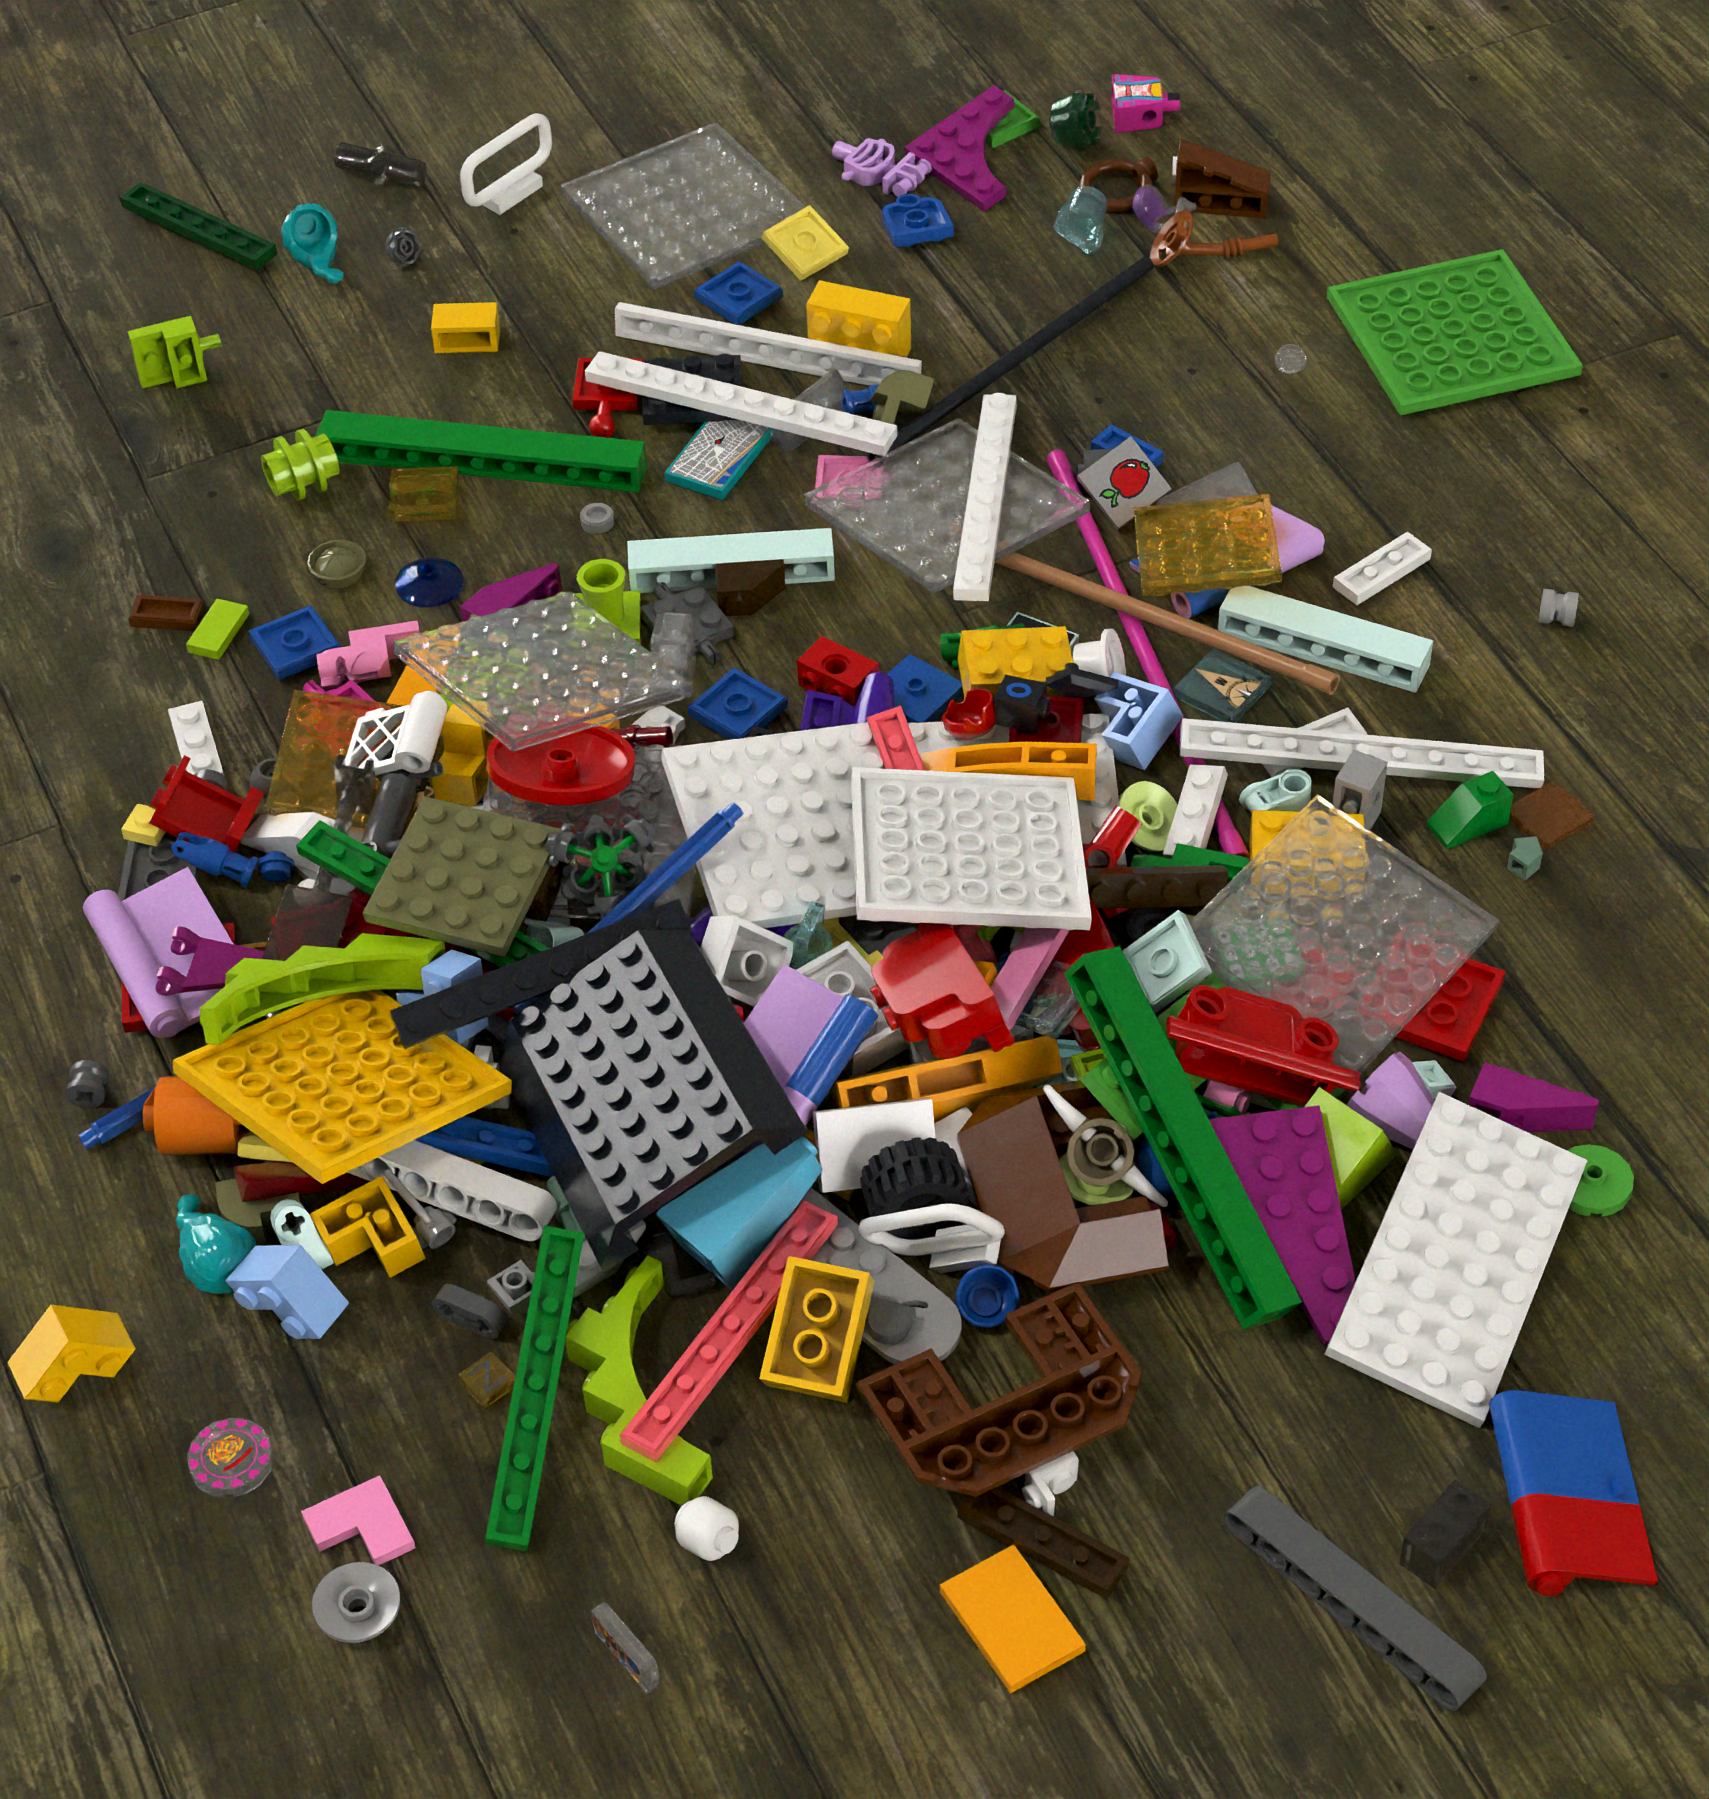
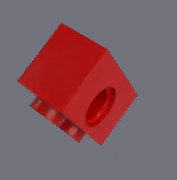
M821 636L797 660L798 685L805 690L840 696L843 701L855 708L866 677L871 673L879 672V663Z

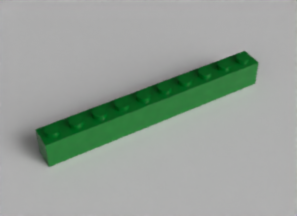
M333 410L325 411L315 435L316 437L325 434L328 437L338 462L636 493H639L647 469L645 441Z
M1117 946L1083 954L1064 975L1243 1330L1280 1319L1302 1303L1121 947Z

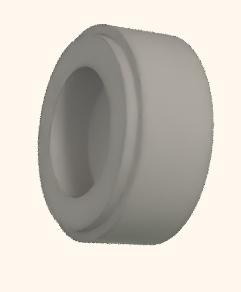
M592 503L585 506L580 512L581 527L590 534H603L614 526L613 510L606 504Z

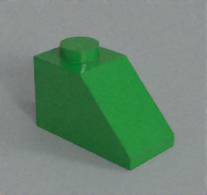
M1490 771L1462 783L1427 820L1426 826L1446 849L1452 848L1509 824L1514 794L1494 771Z

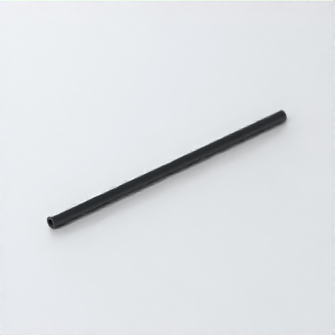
M1144 256L897 431L896 439L886 455L881 456L867 452L868 461L874 466L883 462L1153 270L1154 264L1152 260Z

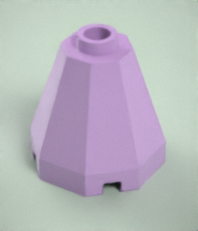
M1397 1052V1054H1392L1365 1081L1366 1086L1361 1092L1357 1090L1347 1106L1384 1130L1388 1139L1413 1149L1434 1099L1412 1061L1403 1053Z

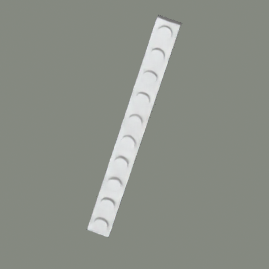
M619 302L615 307V336L716 356L720 354L741 355V361L868 386L880 384L885 377L898 371H912L921 374V360Z
M600 351L585 370V377L588 382L881 456L886 455L897 437V425Z
M994 393L983 396L953 587L954 600L989 601L1017 407L1016 395Z
M1182 718L1180 726V756L1340 771L1352 751L1357 750L1388 762L1386 775L1466 782L1494 771L1507 786L1541 789L1544 783L1543 750Z

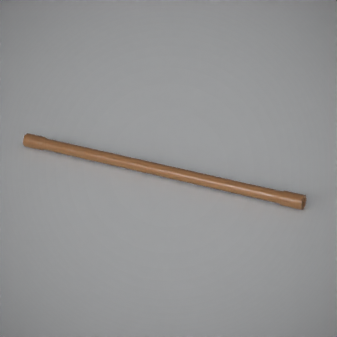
M953 528L947 538V545L956 550L960 549L961 529ZM998 545L996 547L994 563L1299 680L1302 684L1332 695L1339 685L1340 676L1312 664H1304Z

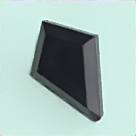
M1067 663L1065 670L1046 678L1047 687L1065 697L1081 698L1108 693L1117 689L1119 682L1118 679L1080 670L1079 665L1075 663Z

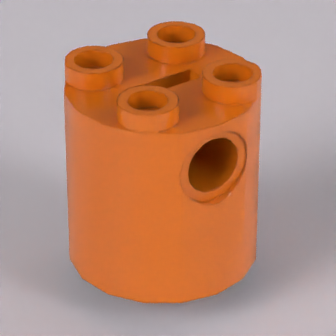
M178 1076L160 1077L143 1106L144 1129L146 1132H152L155 1135L156 1146L161 1155L238 1154V1142L248 1132V1128Z

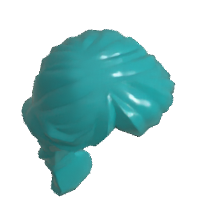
M305 203L296 206L295 210H291L290 214L287 215L281 228L283 245L291 253L294 260L313 270L317 277L326 279L329 283L338 284L343 279L344 272L336 268H330L331 261L335 257V246L338 240V224L329 211L316 203Z
M195 1194L183 1195L176 1206L179 1210L176 1225L181 1230L179 1257L183 1263L185 1276L200 1291L214 1294H230L233 1289L228 1285L226 1279L256 1246L254 1236L245 1228L232 1221H226L217 1214L195 1212L199 1206L200 1198Z

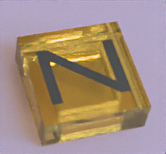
M492 1351L458 1374L461 1385L484 1408H487L512 1390L515 1381V1375Z

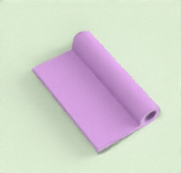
M186 867L123 901L112 890H100L90 895L84 902L83 912L150 1033L158 1038L172 1037L181 1030L200 1021V1007L221 989L184 992L173 995H161L155 989L159 980L157 979V973L161 967H172L186 977L195 954L176 955L171 952L170 947L174 940L172 939V933L176 927H186L200 937L233 944L190 869Z

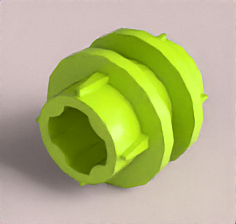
M305 429L295 432L296 444L289 446L282 436L277 437L273 440L274 451L261 456L265 477L276 496L290 492L296 501H300L306 498L305 486L311 484L318 493L325 492L327 490L326 479L340 473L339 463L328 437L325 434H321L311 438Z

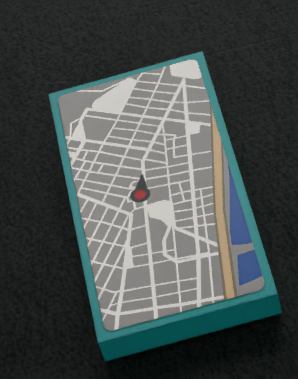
M742 420L704 422L664 472L665 481L724 500L778 429Z

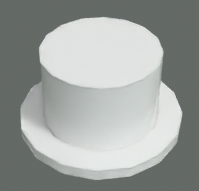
M1104 629L1100 641L1075 644L1073 663L1078 664L1080 670L1110 677L1113 672L1126 676L1122 645L1114 629Z

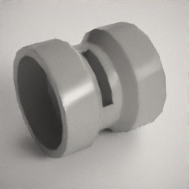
M1543 588L1538 622L1549 624L1552 621H1557L1563 626L1574 627L1579 593L1567 592L1566 594H1557L1555 590Z

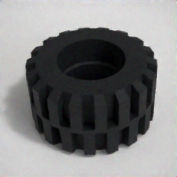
M916 1137L908 1141L901 1140L895 1142V1145L886 1146L880 1150L881 1153L873 1155L868 1160L869 1164L864 1166L861 1171L860 1185L870 1217L939 1204L969 1205L970 1193L956 1152L953 1148L949 1147L948 1143L944 1141L937 1142L936 1138L929 1137L923 1140L921 1137ZM939 1221L885 1232L903 1239L916 1237L920 1239L930 1234H936V1230L950 1227L956 1221Z

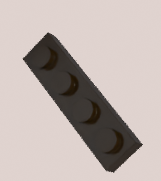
M1224 865L1085 868L1089 896H1091L1097 909L1209 906L1211 902L1226 895L1229 873Z
M998 1486L976 1497L967 1495L958 1507L959 1519L1008 1546L1014 1544L1019 1552L1105 1599H1108L1129 1567V1557Z

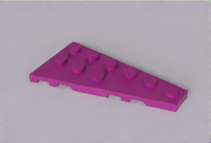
M1320 1105L1209 1119L1302 1301L1300 1306L1323 1346H1328L1356 1281Z

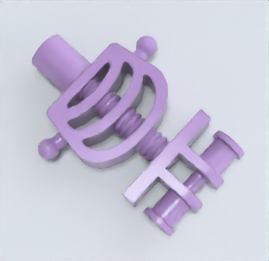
M867 138L858 147L837 141L832 149V157L844 162L843 181L851 179L862 186H873L883 181V193L887 195L893 191L899 197L907 194V191H913L917 184L924 180L925 174H929L932 170L931 164L925 159L919 160L917 166H915V154L911 152L895 165V149L891 144L886 143L884 139L874 140Z

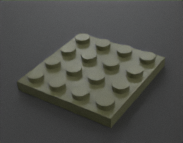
M424 796L363 911L365 922L505 957L550 867L549 859L551 854L546 851L547 840L552 832H559L561 829Z

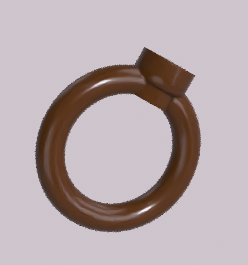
M1149 157L1140 160L1138 163L1126 159L1100 161L1084 172L1080 179L1079 191L1083 200L1097 210L1112 213L1128 211L1135 208L1137 197L1144 192H1151L1152 182L1158 179V171L1154 162ZM1111 171H1123L1130 173L1134 182L1138 185L1140 184V188L1134 195L1128 198L1108 200L1097 196L1092 191L1091 184L1101 174Z

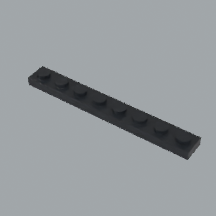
M679 898L390 1010L389 1014L403 1048L407 1049L549 993L638 930H688L693 936L694 932Z

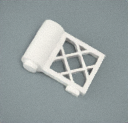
M424 691L415 694L410 705L387 711L384 708L366 712L364 717L357 720L340 777L348 783L400 769L413 773L428 771L448 709L447 703L438 693ZM400 720H403L402 724L393 733H391L390 730ZM373 727H377V728L366 738L368 729H369V728H373ZM386 735L388 738L373 752L372 748ZM394 748L392 757L382 760ZM368 753L370 756L357 767L358 762Z

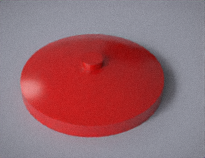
M543 719L518 724L499 733L490 742L487 749V772L491 780L499 788L515 797L541 804L581 805L607 799L624 790L632 781L635 771V753L625 738L606 727L579 720Z

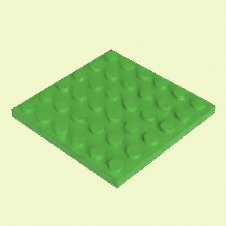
M1503 249L1327 287V299L1400 416L1576 377L1582 373V363Z

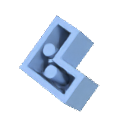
M1113 672L1110 677L1119 680L1118 688L1108 693L1098 694L1094 698L1102 713L1109 716L1110 724L1102 736L1109 748L1113 749V755L1117 761L1145 770L1180 722L1183 714L1169 689Z
M451 949L421 969L424 990L402 989L396 993L397 1002L401 1005H406L483 975L481 959ZM488 1017L445 1033V1035L461 1044L489 1026Z
M301 1245L255 1246L226 1279L228 1285L235 1292L234 1298L240 1305L249 1310H273L281 1319V1326L284 1331L296 1339H320L349 1304Z

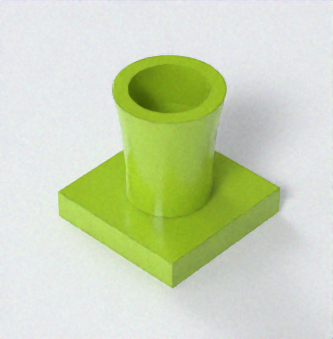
M597 559L584 564L577 573V581L582 593H572L571 651L595 650L603 646V642L607 645L620 646L624 644L625 649H640V591H623L625 570L619 563L613 560Z

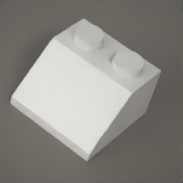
M736 915L710 916L700 950L732 1004L752 1011L783 964L790 965L796 943Z

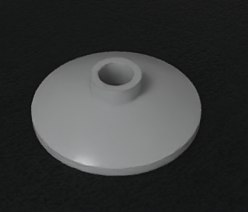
M354 1562L342 1565L328 1573L318 1584L312 1599L314 1619L318 1627L327 1636L335 1640L347 1643L367 1641L383 1633L395 1620L401 1601L399 1587L394 1577L386 1569L376 1564ZM355 1607H365L360 1612H351Z

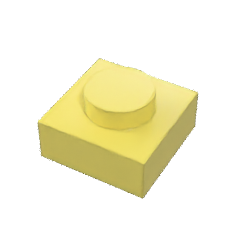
M141 804L135 806L121 829L124 839L156 847L166 832L149 824L155 810Z

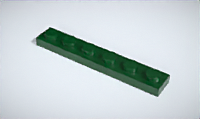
M141 181L120 196L123 208L255 270L261 268L278 254L276 244Z

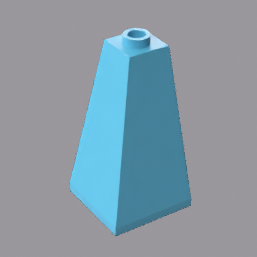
M803 1136L776 1155L763 1143L660 1208L656 1215L677 1244L732 1291L778 1233L823 1169L815 1158L818 1150Z

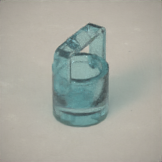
M1084 186L1071 192L1067 204L1060 208L1054 224V229L1058 234L1089 255H1093L1100 248L1105 231L1101 229L1107 211L1105 196L1093 187Z
M811 901L801 924L795 925L784 934V938L794 942L793 955L789 966L795 970L832 950L833 940L831 935L823 928L825 904Z

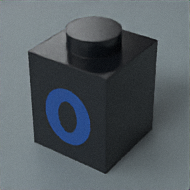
M1010 675L1004 676L994 697L995 725L1036 733L1042 719L1047 720L1049 717L1051 699L1047 698V683Z

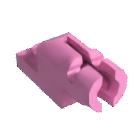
M418 620L348 631L351 646L328 649L316 654L322 689L341 687L340 685L343 681L349 682L353 680L358 684L361 681L391 677L389 660L412 657L421 640Z

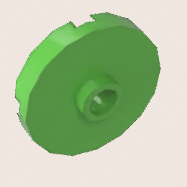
M1591 1144L1574 1146L1567 1150L1587 1160L1568 1209L1585 1216H1591V1213H1602L1601 1217L1612 1215L1623 1209L1631 1198L1634 1176L1630 1165L1620 1154L1606 1147Z

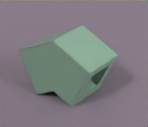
M1537 836L1515 838L1512 852L1509 854L1507 869L1524 881L1540 869L1543 853Z

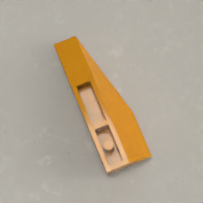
M987 743L947 748L920 754L926 771L1074 778L1076 799L1095 801L1096 743Z
M1050 1034L1017 1041L1012 1046L1004 1047L999 1052H993L990 1047L962 1053L954 1058H939L837 1080L830 1089L834 1109L930 1098L933 1102L935 1124L965 1106L973 1114L985 1097L1030 1089L1062 1073L1063 1069L1056 1035Z

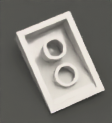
M846 941L798 968L797 971L842 997L849 994L858 998L879 1015L843 1070L851 1078L867 1073L908 1049V1041L903 1038L899 1029L891 1031L882 1009H878L869 988L876 985L871 974L872 967L852 944Z

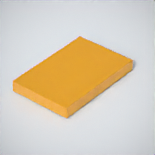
M1014 1544L940 1584L941 1595L1010 1694L1085 1652V1642Z

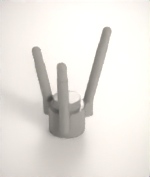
M385 1169L383 1172L385 1177L417 1214L414 1218L416 1226L415 1228L411 1226L420 1246L422 1248L429 1246L431 1249H436L448 1242L455 1233V1226L453 1225L457 1220L451 1212L439 1207L438 1209H434L432 1206L423 1208L390 1169Z

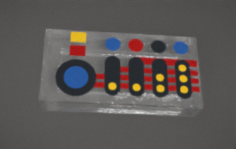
M602 1602L592 1609L591 1614L596 1635L646 1693L656 1688L660 1680L657 1661L607 1603Z

